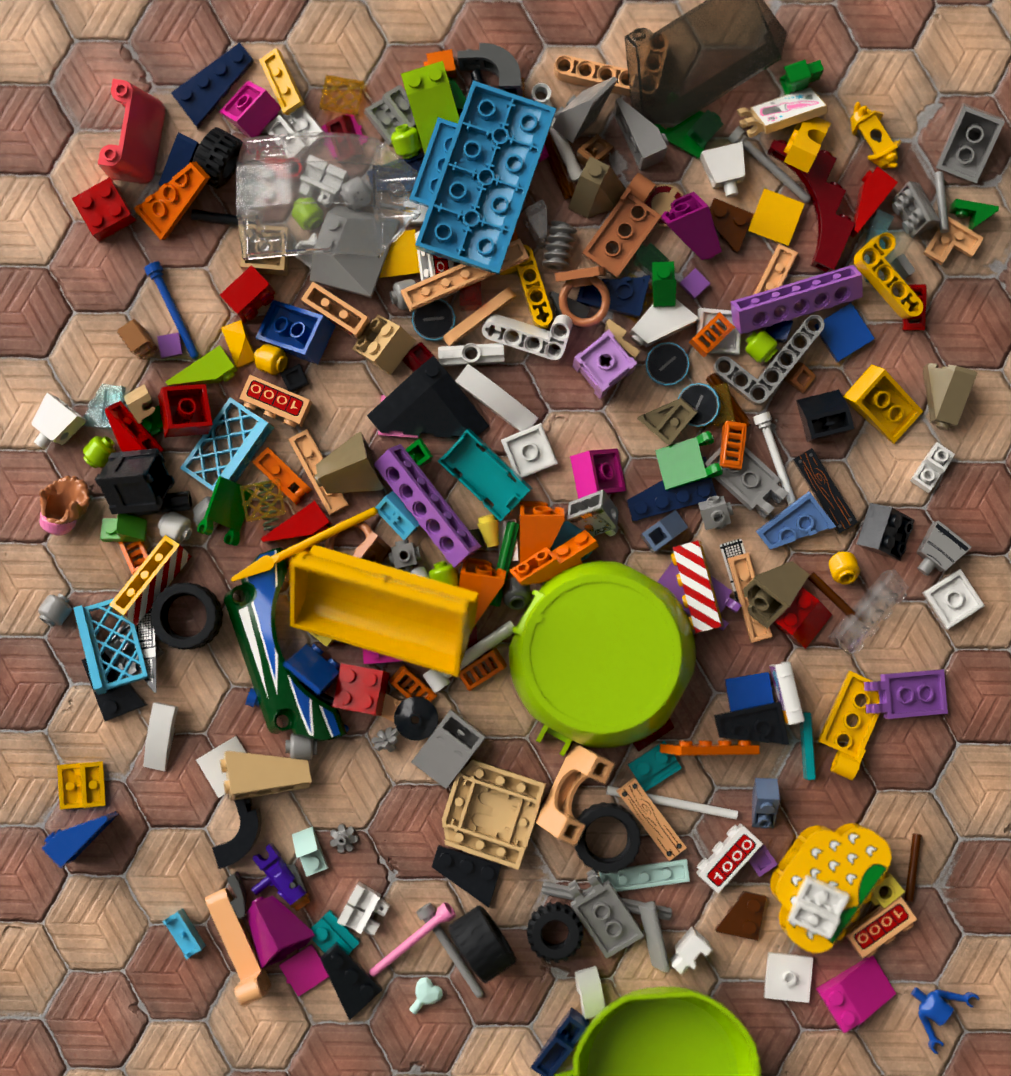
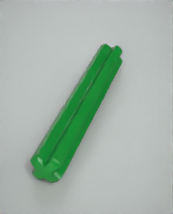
M513 521L507 522L496 570L501 568L506 571L505 581L508 577L520 527L519 523ZM502 587L490 605L501 606L503 598Z

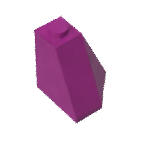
M695 192L675 199L670 204L671 210L669 212L665 211L662 214V220L701 260L711 259L716 254L722 252L709 206Z
M261 896L253 900L252 906L246 912L261 969L287 958V955L292 953L296 947L298 950L303 948L315 936L308 926L274 896L267 898Z

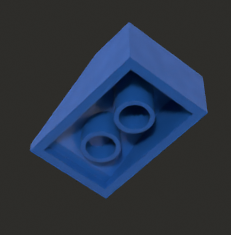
M273 300L255 339L279 347L286 353L300 359L319 364L336 325L321 314Z
M306 644L284 663V666L317 694L325 693L338 678L341 665L332 658L326 659L322 655L324 651L316 644L312 646Z
M115 811L65 830L59 829L57 832L54 831L44 840L47 844L42 850L61 868L73 862L119 814Z

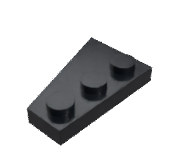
M103 652L102 660L110 663V658ZM85 658L82 659V663L84 665L85 671L87 673L88 679L93 689L87 661ZM111 668L107 675L108 683L117 681L121 673ZM130 683L106 690L107 693L100 695L93 689L104 721L148 705L137 694Z
M780 701L714 715L718 737L789 745Z

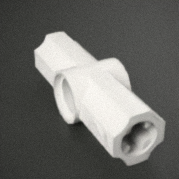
M468 343L459 346L438 347L439 363L442 366L467 364L475 366L477 364L505 362L504 345L501 343ZM474 350L477 352V357L472 360L468 359L465 356L466 352Z

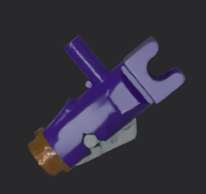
M270 843L266 846V850L269 853L268 859H264L260 854L253 856V861L267 876L253 886L251 890L257 895L269 885H274L278 889L277 893L290 904L291 909L294 907L298 911L311 901L308 897L309 893L296 865L286 864L277 848Z

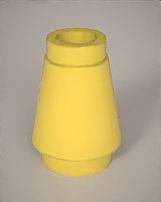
M493 514L479 517L477 526L486 546L493 547L499 545L498 519Z

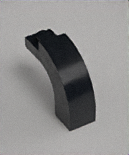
M251 797L234 800L240 817V827L236 836L230 841L212 847L218 869L239 861L257 842L261 831L260 807L251 810Z

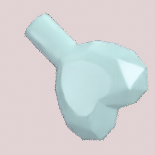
M428 977L421 978L417 981L415 990L417 999L409 1010L416 1015L423 1005H431L440 1001L443 996L442 989L439 986L433 985Z

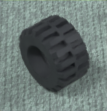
M218 127L212 129L203 138L193 158V162H197L209 175L210 179L206 184L216 189L226 184L235 172L243 148V142Z
M556 902V904L546 903V906L541 905L538 907V910L532 913L531 919L528 921V942L532 951H535L540 959L543 957L547 962L553 960L554 963H559V960H569L568 957H573L577 949H580L584 936L582 923L575 911L570 909L568 905H561L560 902ZM559 920L567 925L568 936L563 942L551 944L544 940L542 928L549 921Z

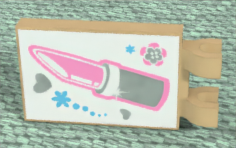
M812 87L750 107V110L748 108L737 109L740 117L746 116L745 119L739 121L742 128L754 125L753 128L746 130L749 138L763 131L768 134L828 113L827 105Z

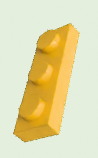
M275 48L259 61L283 113L288 116L303 106L304 101L281 51Z

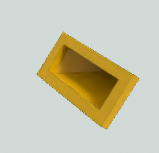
M242 320L222 327V332L236 368L255 362L254 351Z

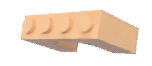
M573 742L535 823L558 839L576 846L585 825L575 819L572 814V801L575 792L587 778H592L605 784L614 763Z

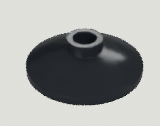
M419 696L409 697L403 700L396 708L394 723L398 732L403 737L414 741L423 740L435 731L438 724V713L435 706L426 698ZM412 716H418L419 723H413L411 720Z

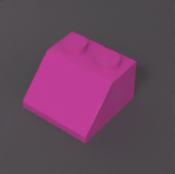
M248 80L219 112L244 135L254 139L263 132L264 127L270 121L277 117L281 107L265 89Z
M618 448L591 450L570 456L578 499L604 490L607 495L626 491Z

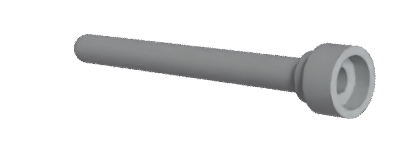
M738 126L728 137V140L732 144L742 142L745 150L803 202L809 203L811 196L746 139L745 131Z
M431 903L424 905L416 912L419 919L425 923L436 916L434 913L435 909ZM439 924L433 929V932L477 998L483 997V990Z

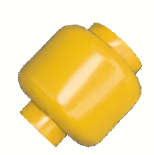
M264 344L254 353L257 369L265 373L277 375L283 372L287 366L288 358L286 353L279 347Z
M838 552L829 560L828 566L832 578L837 583L851 584L860 574L856 556L850 552Z

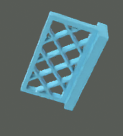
M229 397L213 420V426L209 433L201 437L180 467V469L212 491H214L217 480L211 485L207 481L206 473L217 471L218 477L221 476L236 483L274 429L267 421L231 397ZM232 405L236 406L239 417L228 419V410ZM254 418L258 421L253 429L245 430L244 419ZM240 421L241 431L231 433L229 423ZM225 424L227 434L216 436V427ZM242 435L243 443L241 446L233 448L231 437ZM227 438L229 449L218 451L217 440ZM213 441L214 452L203 454L204 444ZM230 453V462L227 465L220 466L219 455ZM215 456L216 467L206 469L204 458ZM200 459L202 470L193 472L188 469L194 460Z
M113 599L86 607L82 605L73 607L93 689L98 695L107 693L106 690L149 678L136 626L122 615L119 616L111 612L113 608L109 604ZM100 609L105 614L100 622L92 619L90 612ZM109 614L119 619L113 630L103 625ZM122 622L129 624L131 627L127 636L116 632ZM101 628L111 632L105 643L97 640L96 637ZM114 635L124 639L118 650L108 645ZM127 642L134 644L136 647L132 657L122 653ZM106 648L116 653L110 663L102 660V654ZM119 655L129 659L124 670L113 666ZM133 662L141 666V674L132 676L127 673ZM111 668L121 673L117 681L108 683L107 675Z

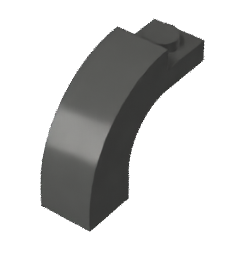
M480 43L479 50L468 49L458 51L457 59L460 71L484 70L492 72L499 78L500 90L523 97V84L519 65L507 50L494 44Z

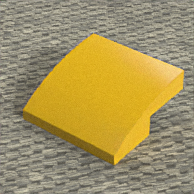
M764 188L748 231L789 246L805 203Z
M416 229L395 232L379 278L420 273L418 254L415 247Z
M103 761L57 765L60 810L106 806Z

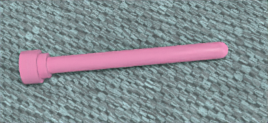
M444 902L438 907L436 916L369 971L370 976L376 977L441 922H450L455 918L456 913L447 902Z

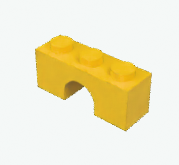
M819 117L797 123L784 150L787 153L784 162L808 173L831 123Z

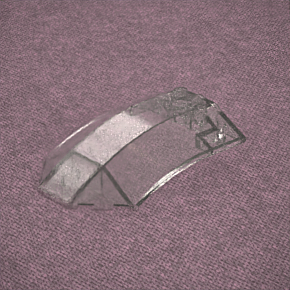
M301 132L242 139L243 143L236 165V213L243 260L313 254L361 255L380 258L384 254L383 251L406 231L405 228L413 219L416 220L421 215V205L409 200L419 172L376 137L333 132Z

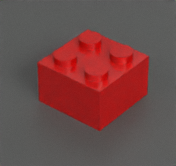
M110 177L72 198L92 236L99 242L136 221L117 185Z
M251 265L220 294V297L243 322L255 318L258 314L257 310L263 305L267 306L270 304L276 293L265 278Z
M206 384L161 388L158 400L165 438L209 433L213 424Z
M341 663L333 707L381 716L390 673Z

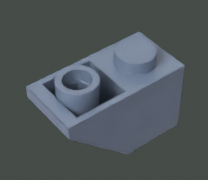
M674 510L640 536L653 553L686 530L688 526L678 512Z
M755 778L752 793V827L774 828L780 802L778 779Z

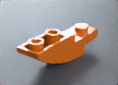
M584 530L552 551L545 547L509 571L521 585L549 581L566 569L583 564L581 558L599 546L597 541Z

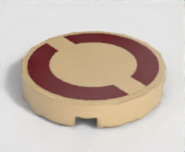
M659 184L645 204L662 215L665 211L669 212L671 210L670 204L675 199L682 197L683 194L672 185ZM661 217L656 227L665 228L668 225Z

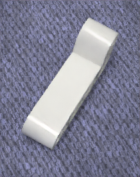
M491 314L482 327V333L489 340L547 359L558 360L563 356L573 322L567 315H558L554 319L549 331L499 314ZM557 325L565 326L566 330L558 329ZM510 331L517 332L519 336H513ZM530 338H537L539 343L532 342ZM556 344L560 349L556 350L551 345Z

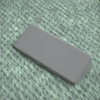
M654 901L640 903L639 911L651 964L665 973L669 972V961L656 903Z

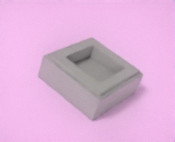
M903 253L892 262L903 280L915 272L914 267Z

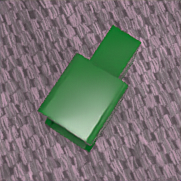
M806 60L784 66V70H786L785 75L779 79L784 94L788 95L806 89L809 83L820 80L824 71L821 61L818 60L807 64Z

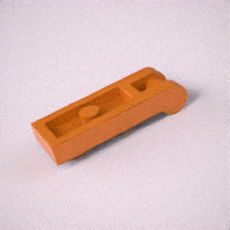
M269 447L252 462L296 505L301 501L300 498L305 493L308 494L312 490ZM296 483L299 488L293 493L289 488Z

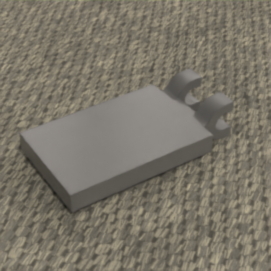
M728 439L729 442L738 443V440ZM721 447L704 463L705 468L714 463L720 464ZM746 447L744 448L741 470L722 468L723 474L714 477L750 511L756 507L757 512L764 519L774 509L765 500L771 495L772 499L779 504L788 494L786 490L777 484L780 478ZM727 448L728 451L738 452V449ZM726 456V460L737 461L735 457Z
M590 870L587 872V880L591 887L583 892L576 880L568 883L570 888L568 891L575 899L571 902V907L607 959L644 937V932L610 881L607 880L602 883L598 873Z

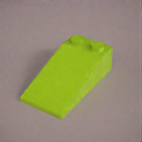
M443 61L401 73L424 154L426 153L438 117L457 124L459 121V115Z

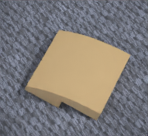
M608 319L604 332L610 330L616 341L630 358L632 357L636 361L640 350L624 340L627 333L625 329Z

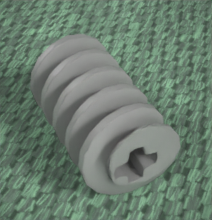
M551 221L553 227L549 229L551 235L547 238L549 244L545 248L548 252L544 253L546 260L542 262V265L547 268L560 270L570 265L564 259L571 258V255L566 253V250H573V246L569 245L568 242L575 241V238L570 236V234L576 233L577 230L565 222Z

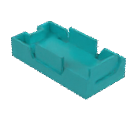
M466 429L459 440L438 460L452 476L457 478L482 501L484 506L500 522L533 489L471 429ZM477 444L485 448L486 451L481 450V448H479ZM457 468L463 475L460 476L454 469ZM509 473L517 480L516 482L508 475ZM487 498L494 504L493 507L486 501Z

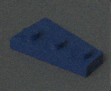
M651 275L635 278L600 279L607 286L610 293L609 311L640 318ZM594 285L580 287L577 302L600 309L602 297Z

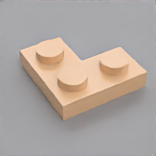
M948 216L949 232L940 233L939 226L923 255L942 265L952 248H955L971 258L984 237Z

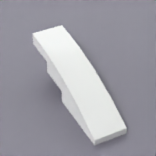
M467 364L455 380L459 386L520 432L533 427L539 419L520 402L469 364Z

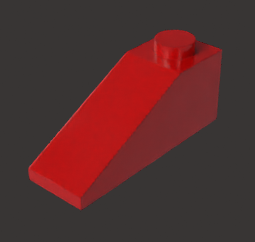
M878 166L873 172L869 170L861 179L864 184L859 189L853 219L855 225L850 234L853 238L898 183Z
M121 401L110 405L104 410L122 452L158 448L161 453L164 450L142 424H138L133 414Z
M314 500L260 539L264 543L311 537L329 529L328 526L332 523Z

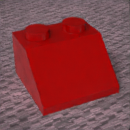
M801 587L791 605L773 624L806 649L833 614L816 597Z

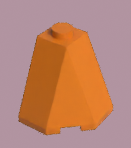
M543 501L520 502V563L545 547L549 550L551 549L565 521L564 508L557 506L554 510L548 507V503Z
M469 558L462 565L459 587L478 593L476 625L504 585L506 571L501 568L493 569L491 567L492 563L487 560Z

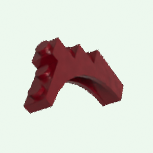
M773 140L767 154L784 163L796 174L804 184L813 202L817 216L818 237L811 266L825 273L834 271L855 225V222L851 221L850 217L844 214H836L846 190L842 189V186L838 183L826 182L837 158L833 157V154L829 151L819 150L810 170L806 173L784 162L787 156L784 150L788 143L783 140Z

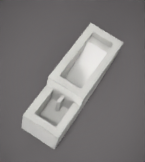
M159 702L153 703L146 738L143 767L166 771L175 732L174 724L178 706Z

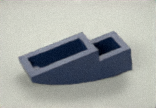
M571 1007L531 1065V1069L541 1076H553L573 1051L575 1044L583 1035L590 1020L585 1019L582 1014Z

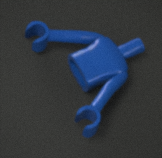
M917 987L912 990L911 995L921 1002L918 1015L930 1039L928 1046L933 1053L938 1054L933 1048L935 1043H940L943 1047L944 1044L936 1038L928 1018L937 1025L942 1026L954 1011V1008L945 1002L943 998L962 1001L973 1008L969 1003V999L975 997L979 1000L976 994L967 992L965 995L943 990H934L926 995Z

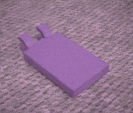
M672 561L658 580V583L669 589L681 603L685 612L690 615L689 608H685L682 596L685 595L684 588L680 587L677 581V574H680L677 565L674 566ZM711 576L720 613L725 606L734 613H737L742 605L729 597L732 592L729 588ZM722 619L724 627H720V628H719V629H721L722 631H723V630L727 627V625L729 624V623L726 622L724 619Z
M944 669L880 674L881 681L864 682V691H879L880 703L866 704V713H884V719L948 714Z

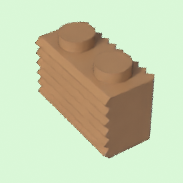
M135 319L117 330V333L120 335L119 337L122 338V341L125 342L124 344L130 349L129 351L139 359L146 360L155 354V350L158 347L145 328Z

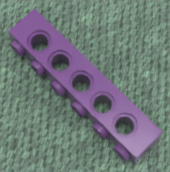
M853 265L730 301L732 323L740 334L750 333L753 330L770 327L779 322L790 321L799 316L809 315L822 309H829L845 302H852L863 297L862 274Z
M401 444L389 448L373 464L454 568L466 562L481 548L477 540Z

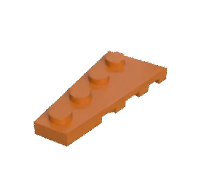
M699 740V744H693V741H679V744H660V753L675 755L760 754V745H752L750 740H737V744H732L731 740H718V744H712V741Z

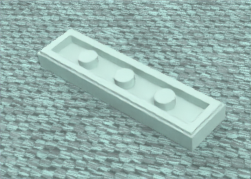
M687 859L629 866L616 873L606 874L599 872L602 883L609 880L616 892L690 882Z

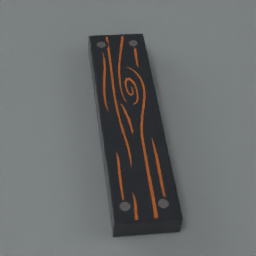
M811 448L794 458V464L818 503L835 524L836 532L840 534L858 523L814 450Z

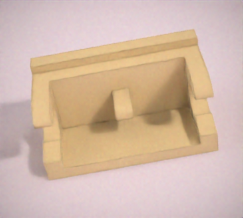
M145 384L124 396L125 402L138 424L142 422V419L155 411V407H150L148 410L143 409L151 403V396Z

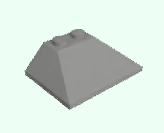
M339 204L326 214L312 252L310 282L372 298L399 220L359 209L354 210L351 207L347 208V206Z

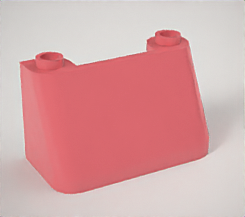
M113 79L111 86L112 97L126 108L119 145L108 144L104 146L99 153L98 165L111 179L147 184L153 180L165 118V107L159 99L125 80Z

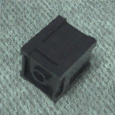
M159 449L111 453L108 457L109 461L102 472L95 478L97 485L100 486L111 514L159 510L163 504L164 497L175 483L173 476L168 474L163 463L165 459Z

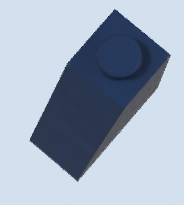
M178 132L158 184L160 187L172 180L174 175L193 162L194 155L199 146L197 141Z

